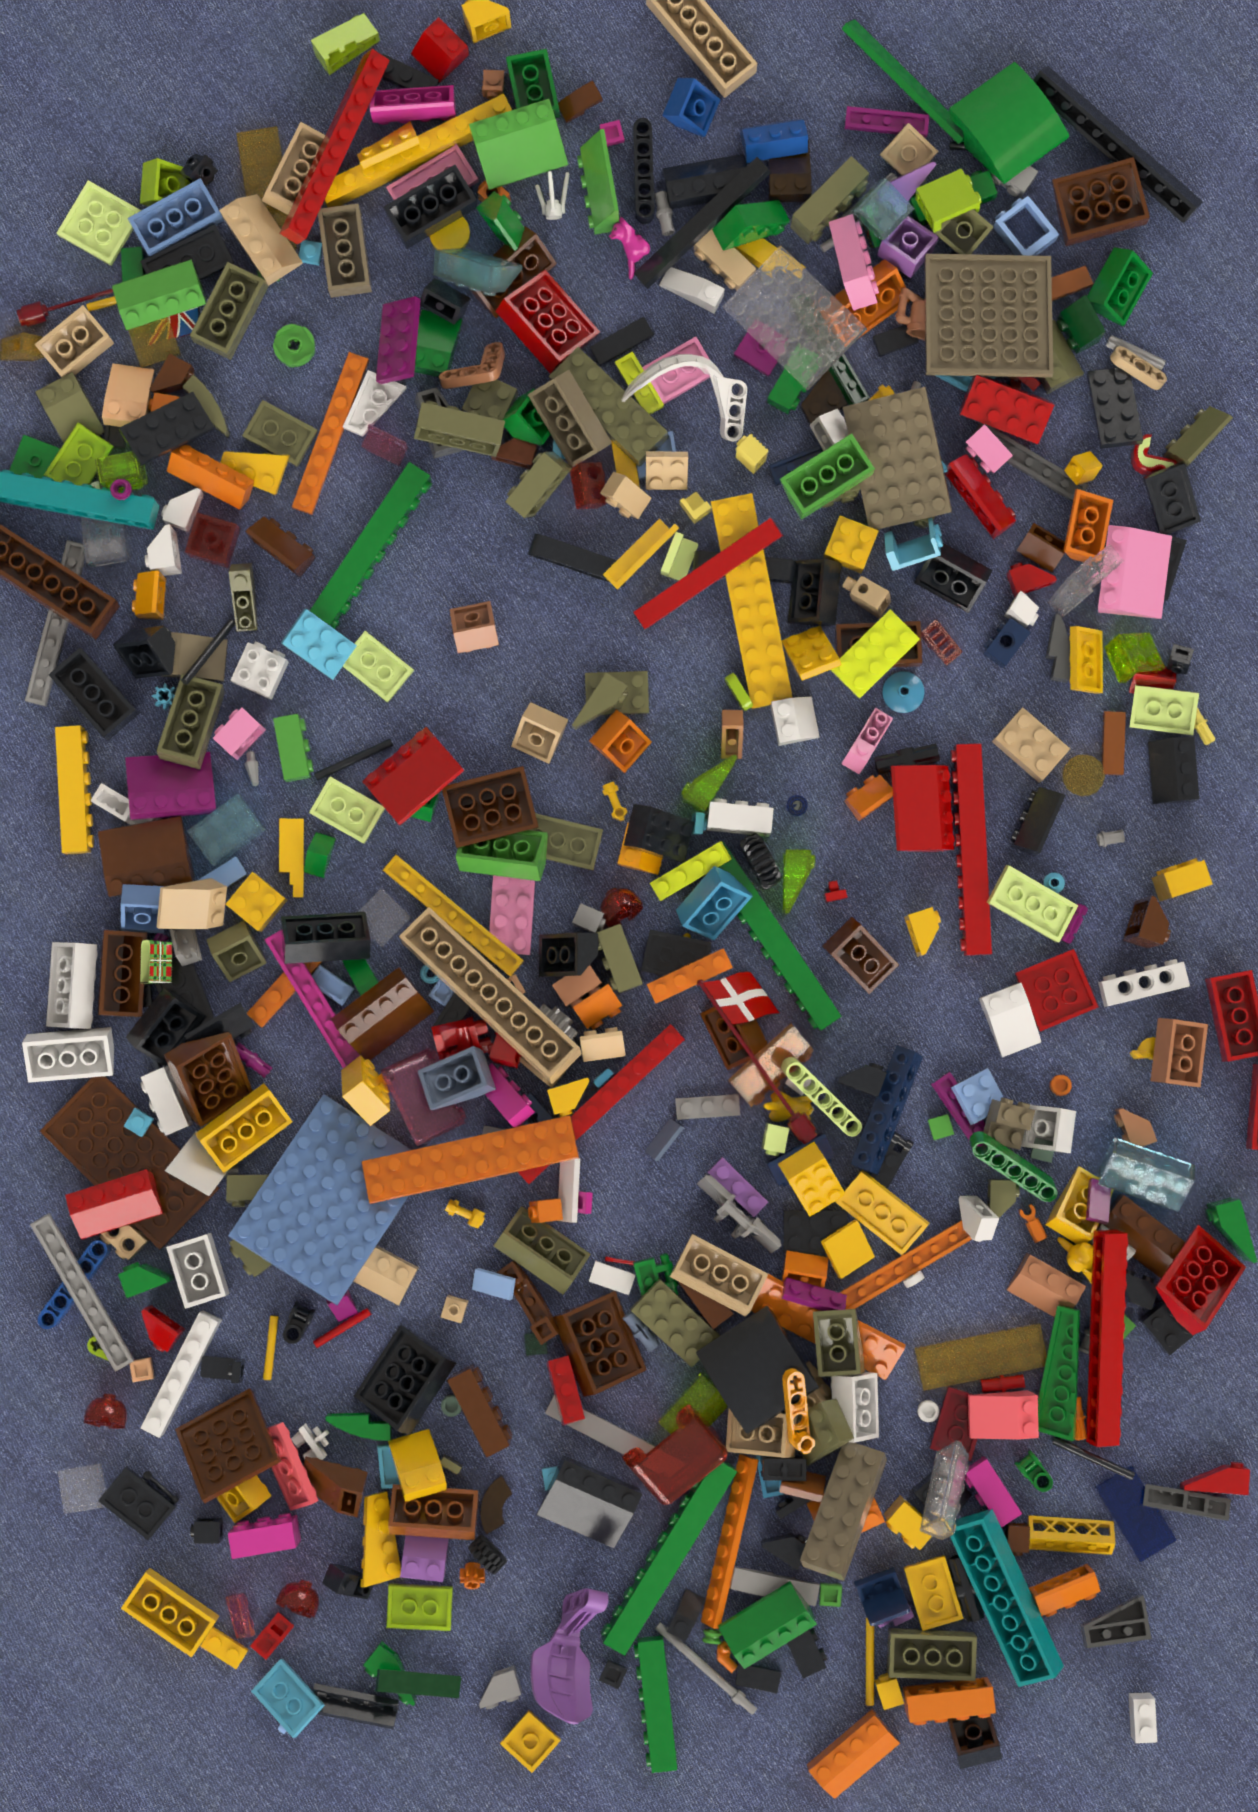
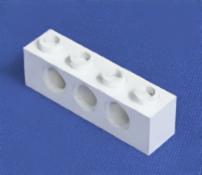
M1177 959L1164 962L1165 966L1157 968L1156 964L1145 966V971L1137 973L1136 969L1123 972L1124 976L1116 978L1115 974L1104 976V981L1098 982L1104 1007L1189 987L1190 984L1184 962L1178 963ZM1162 971L1168 974V981L1166 983H1162L1159 979ZM1142 976L1148 980L1146 988H1142L1139 985V979ZM1121 981L1125 982L1128 986L1125 993H1121L1118 989Z

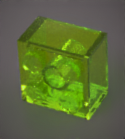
M132 452L95 459L99 483L102 487H106V489H109L117 479L127 480L131 484L132 490L142 489L143 485H148L145 464L140 466ZM125 487L119 488L118 492L121 493Z

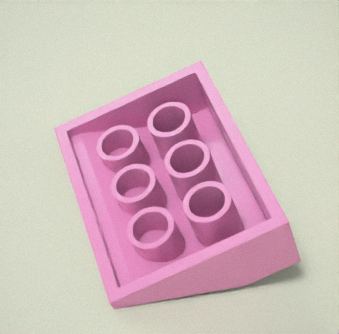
M1109 525L1098 613L1155 619L1162 618L1172 536L1131 527Z

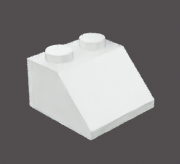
M168 524L162 528L148 546V555H145L146 567H149L150 571H160L163 576L182 574L177 532Z
M795 697L771 702L770 707L778 746L820 738L812 697Z
M1030 1105V1109L1035 1110L1030 1131L1025 1130L1021 1147L1071 1153L1076 1111ZM1035 1137L1053 1141V1146L1034 1144Z

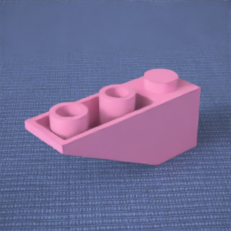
M875 708L841 764L860 774L893 718Z

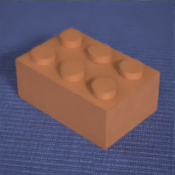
M1158 1018L1150 1081L1200 1088L1208 1024Z

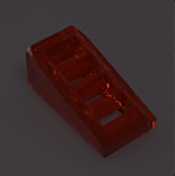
M937 619L921 632V638L946 666L962 653V650ZM936 629L938 632L930 638L929 634ZM941 635L943 639L935 644L934 641ZM947 641L949 645L941 651L939 647ZM953 648L955 651L946 658L944 654Z

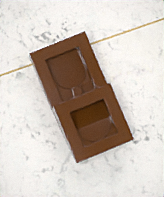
M592 80L558 102L559 111L565 122L568 123L585 114V110L602 102L603 98Z

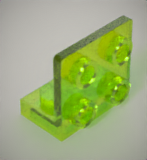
M1149 632L1118 634L1104 647L1119 683H1126L1138 672L1162 671L1165 668Z

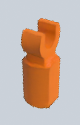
M1029 1204L1030 1213L1028 1215H1025L1022 1209L1018 1211L1019 1215L1026 1219L1025 1225L1034 1243H1037L1048 1236L1039 1218L1035 1217L1036 1211L1034 1206Z

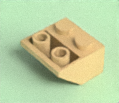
M617 1027L607 1028L605 1033L597 1034L596 1030L585 1031L584 1036H580L583 1062L626 1056L623 1033L618 1031Z

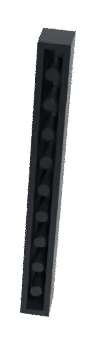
M1049 66L1039 71L1033 81L1061 117L1113 162L1134 157L1142 188L1183 224L1191 218L1203 203L1201 199Z

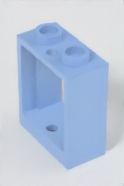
M1029 196L1023 200L1021 198L1017 199L1011 205L1012 208L1009 211L1005 212L1004 210L995 217L994 230L1015 255L1037 256L1054 243L1059 236V233ZM1023 208L1029 211L1046 233L1026 250L1004 224Z

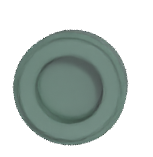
M454 1394L447 1395L441 1402L442 1412L447 1416H456L462 1410Z

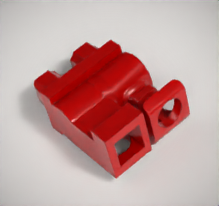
M469 1017L466 1020L431 1027L440 1061L472 1046L483 1050L484 1053H487L491 1044L490 1037L479 1040L477 1037L478 1035L488 1033L484 1020L473 1021V1018Z

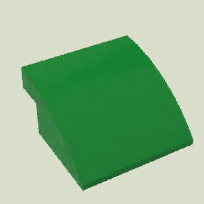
M1016 62L1010 64L949 108L950 119L963 131L964 147L1003 184L1069 138V133L1049 100Z

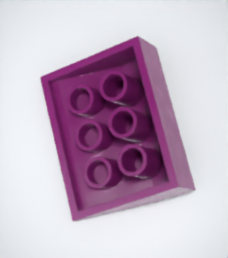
M210 752L205 753L200 770L162 760L158 755L125 757L130 820L215 814L216 804Z

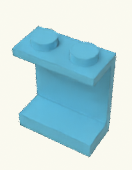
M929 518L930 534L898 545L892 531L884 533L886 556L892 571L940 556V547L943 546L939 524L935 525L933 519Z

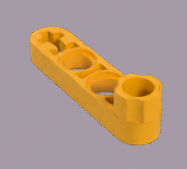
M790 1368L784 1372L782 1378L788 1440L798 1451L808 1454L815 1447V1440L810 1436L805 1378L797 1369ZM795 1375L797 1378L794 1379L793 1384L790 1382V1380H793V1376ZM799 1394V1401L796 1404H791L792 1397ZM801 1414V1421L793 1424L794 1417Z

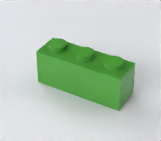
M299 714L273 718L284 780L291 782L311 778V772H314L312 759L308 760L307 752L310 751L309 741L304 739L303 731L307 730L305 719H301Z

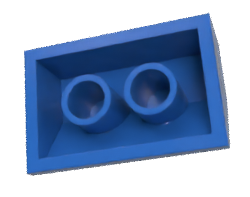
M804 119L740 128L747 163L752 162L756 157L760 160L808 153V133Z

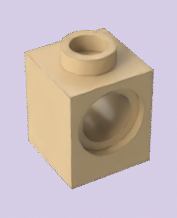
M448 1295L441 1318L462 1323L468 1300Z

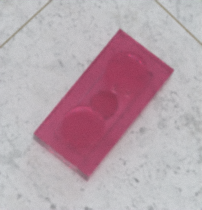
M237 1593L226 1596L225 1599L236 1639L249 1638L256 1635L245 1594Z

